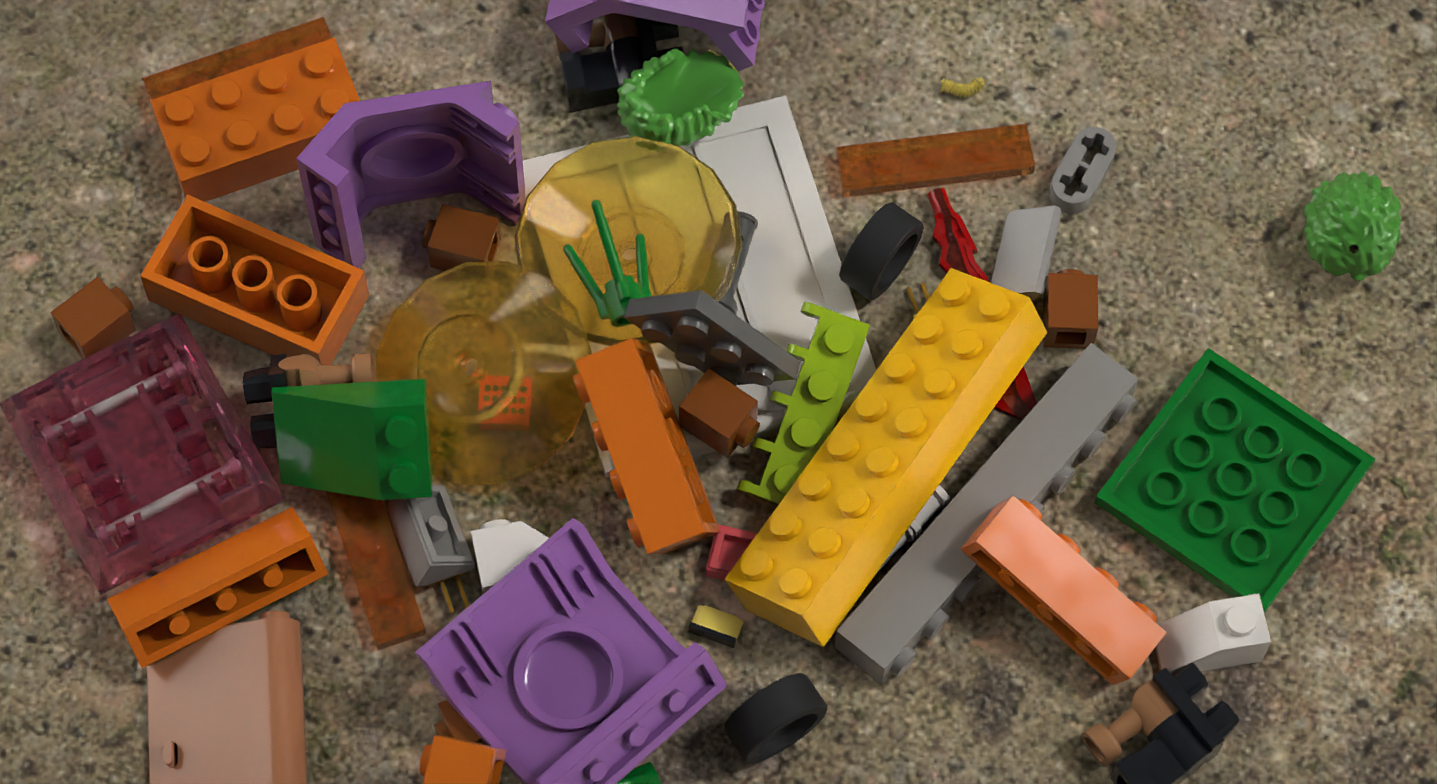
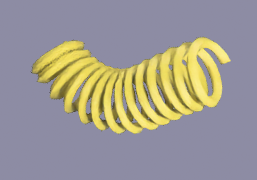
M980 77V79L974 78L969 84L962 85L943 78L941 80V92L944 91L947 94L950 92V95L953 93V96L956 94V97L960 92V98L962 95L965 98L966 95L967 97L973 96L978 91H981L985 82Z

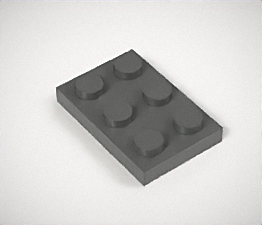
M702 290L629 299L624 318L640 328L641 334L645 338L661 343L673 351L675 358L681 363L694 366L703 373L709 368L735 386L745 384L769 386L775 381L796 379L801 361Z

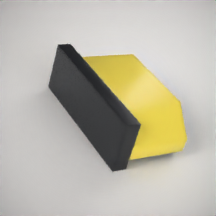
M698 605L692 622L689 624V632L734 648L743 626V621L735 615L706 605Z

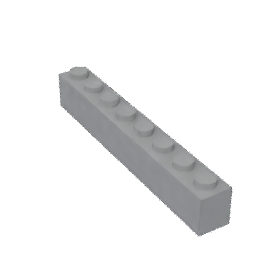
M1090 343L836 631L834 648L880 685L892 673L900 677L916 658L917 653L913 650L924 636L932 640L947 623L950 616L945 612L957 599L962 603L966 602L981 583L982 579L978 577V574L983 569L960 550L994 507L1011 496L1028 501L1042 514L1045 506L1041 502L1051 491L1058 495L1064 490L1076 473V470L1072 468L1082 455L1090 459L1098 451L1107 437L1103 433L1107 426L1113 420L1120 424L1133 410L1137 403V399L1133 397L1138 378Z

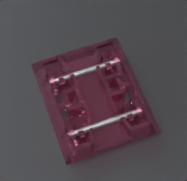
M181 314L169 317L131 337L128 336L48 376L49 378L10 396L0 403L2 411L100 595L285 501L283 494ZM165 360L169 365V368L167 369L163 364V361ZM173 379H176L183 392L179 393ZM157 387H160L162 396L160 395ZM197 394L206 408L195 413L187 399ZM210 419L214 421L223 437L222 440L215 443L224 464L222 467L212 452L204 428L201 425ZM57 437L61 439L78 471L65 479L51 453L52 450L59 463L67 460ZM228 477H231L236 489H233L227 479ZM83 483L106 523V526H104L93 505L85 508L95 530L94 532L84 511L78 505L71 492V489ZM213 485L215 486L216 493L214 492V490H213V488H212ZM112 536H113V538H114V540H115L117 546L119 547V549H116V547H115V545H114V543H113V541H112V539H111Z

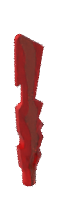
M945 188L931 190L927 196L936 221L932 239L941 249L939 266L945 274L952 268L989 282L986 274L975 261L973 255L977 254L978 250L961 216L952 209ZM1024 366L994 407L1021 421L1037 404Z

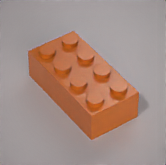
M335 37L150 100L160 134L184 197L186 198L188 194L204 202L299 170L296 158L344 103L360 101Z
M188 194L140 275L148 301L269 354H287V358L301 355V353L309 354L317 359L320 365L332 364L369 297L364 270Z
M630 338L575 360L580 373L573 375L574 383L583 403L591 402L597 421L591 423L592 431L601 451L609 450L615 469L609 471L610 479L620 500L627 498L633 514L632 518L627 519V523L638 548L644 546L647 554H667L721 533L651 345L635 338Z

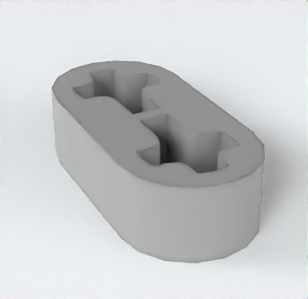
M1087 127L1075 136L1054 173L1049 191L1051 202L1054 206L1060 207L1061 212L1068 214L1080 213L1091 204L1112 166L1117 149L1116 140L1110 132L1100 127ZM1094 144L1099 145L1101 153H1097L1094 156L1090 165L1085 163L1086 150L1092 148ZM1079 176L1082 178L1079 192L1076 191L1072 197L1064 193L1065 187H1069L1074 178Z

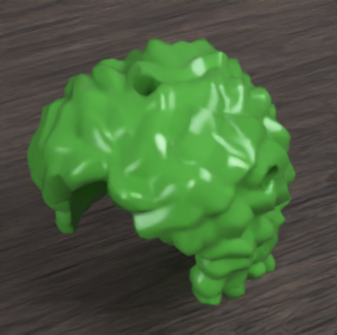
M692 48L687 56H685L682 51L672 49L660 58L652 57L650 61H644L643 69L634 70L631 73V78L623 80V84L617 90L619 93L617 106L619 108L618 114L621 116V125L627 127L629 136L638 145L647 147L650 150L665 151L667 149H676L680 146H689L698 139L714 134L715 126L721 125V122L728 123L731 121L732 112L737 110L738 101L744 97V92L741 91L744 83L740 79L739 73L729 65L725 55L716 56L710 51L700 55Z
M1364 171L1358 175L1355 173L1348 175L1342 172L1333 181H1322L1320 187L1312 190L1313 197L1310 203L1304 207V215L1307 222L1303 232L1306 235L1307 251L1310 254V258L1320 264L1325 272L1331 273L1334 276H1341L1349 272L1355 281H1362L1368 276L1379 275L1383 268L1390 264V259L1395 255L1396 245L1401 238L1399 226L1402 217L1399 214L1401 209L1399 198L1394 196L1391 187H1382V182L1378 176H1369ZM1355 244L1358 246L1356 251L1349 250L1351 245Z

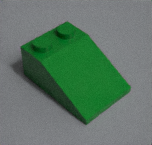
M426 379L272 387L281 484L376 500L432 497L433 465Z

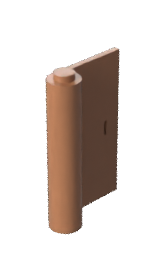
M268 611L260 614L257 620L226 625L147 665L150 784H307L301 624L299 621L290 618L288 612Z

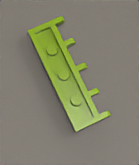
M803 302L800 312L808 317L818 319L808 349L795 344H788L786 350L796 359L803 361L791 396L772 390L768 399L770 402L786 408L774 443L755 437L752 444L753 449L769 454L759 485L747 480H739L736 490L777 506L833 431L870 325L809 302Z

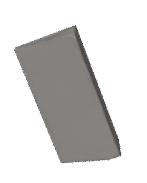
M1046 206L1019 209L1008 213L991 283L1030 297L1031 301L1043 294L1062 214L1060 207Z
M432 485V497L393 499L389 502L387 512L416 586L429 585L474 568V560L444 485Z

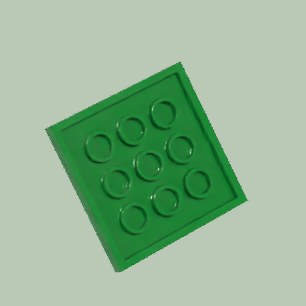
M1207 348L1096 495L1094 503L1231 597L1259 594L1265 615L1370 470L1375 458L1210 348Z

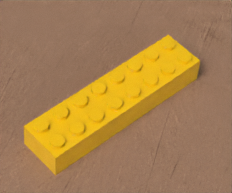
M950 268L726 576L725 581L746 611L819 646L824 647L1047 334L1030 297Z

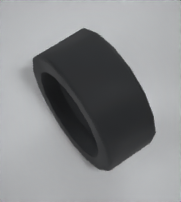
M893 202L885 204L866 223L848 250L839 272L841 281L869 300H874L881 296L896 280L916 250L924 230L923 223Z
M802 673L788 675L771 683L743 702L725 722L724 731L745 762L757 763L779 754L807 735L826 715L827 704L807 675Z

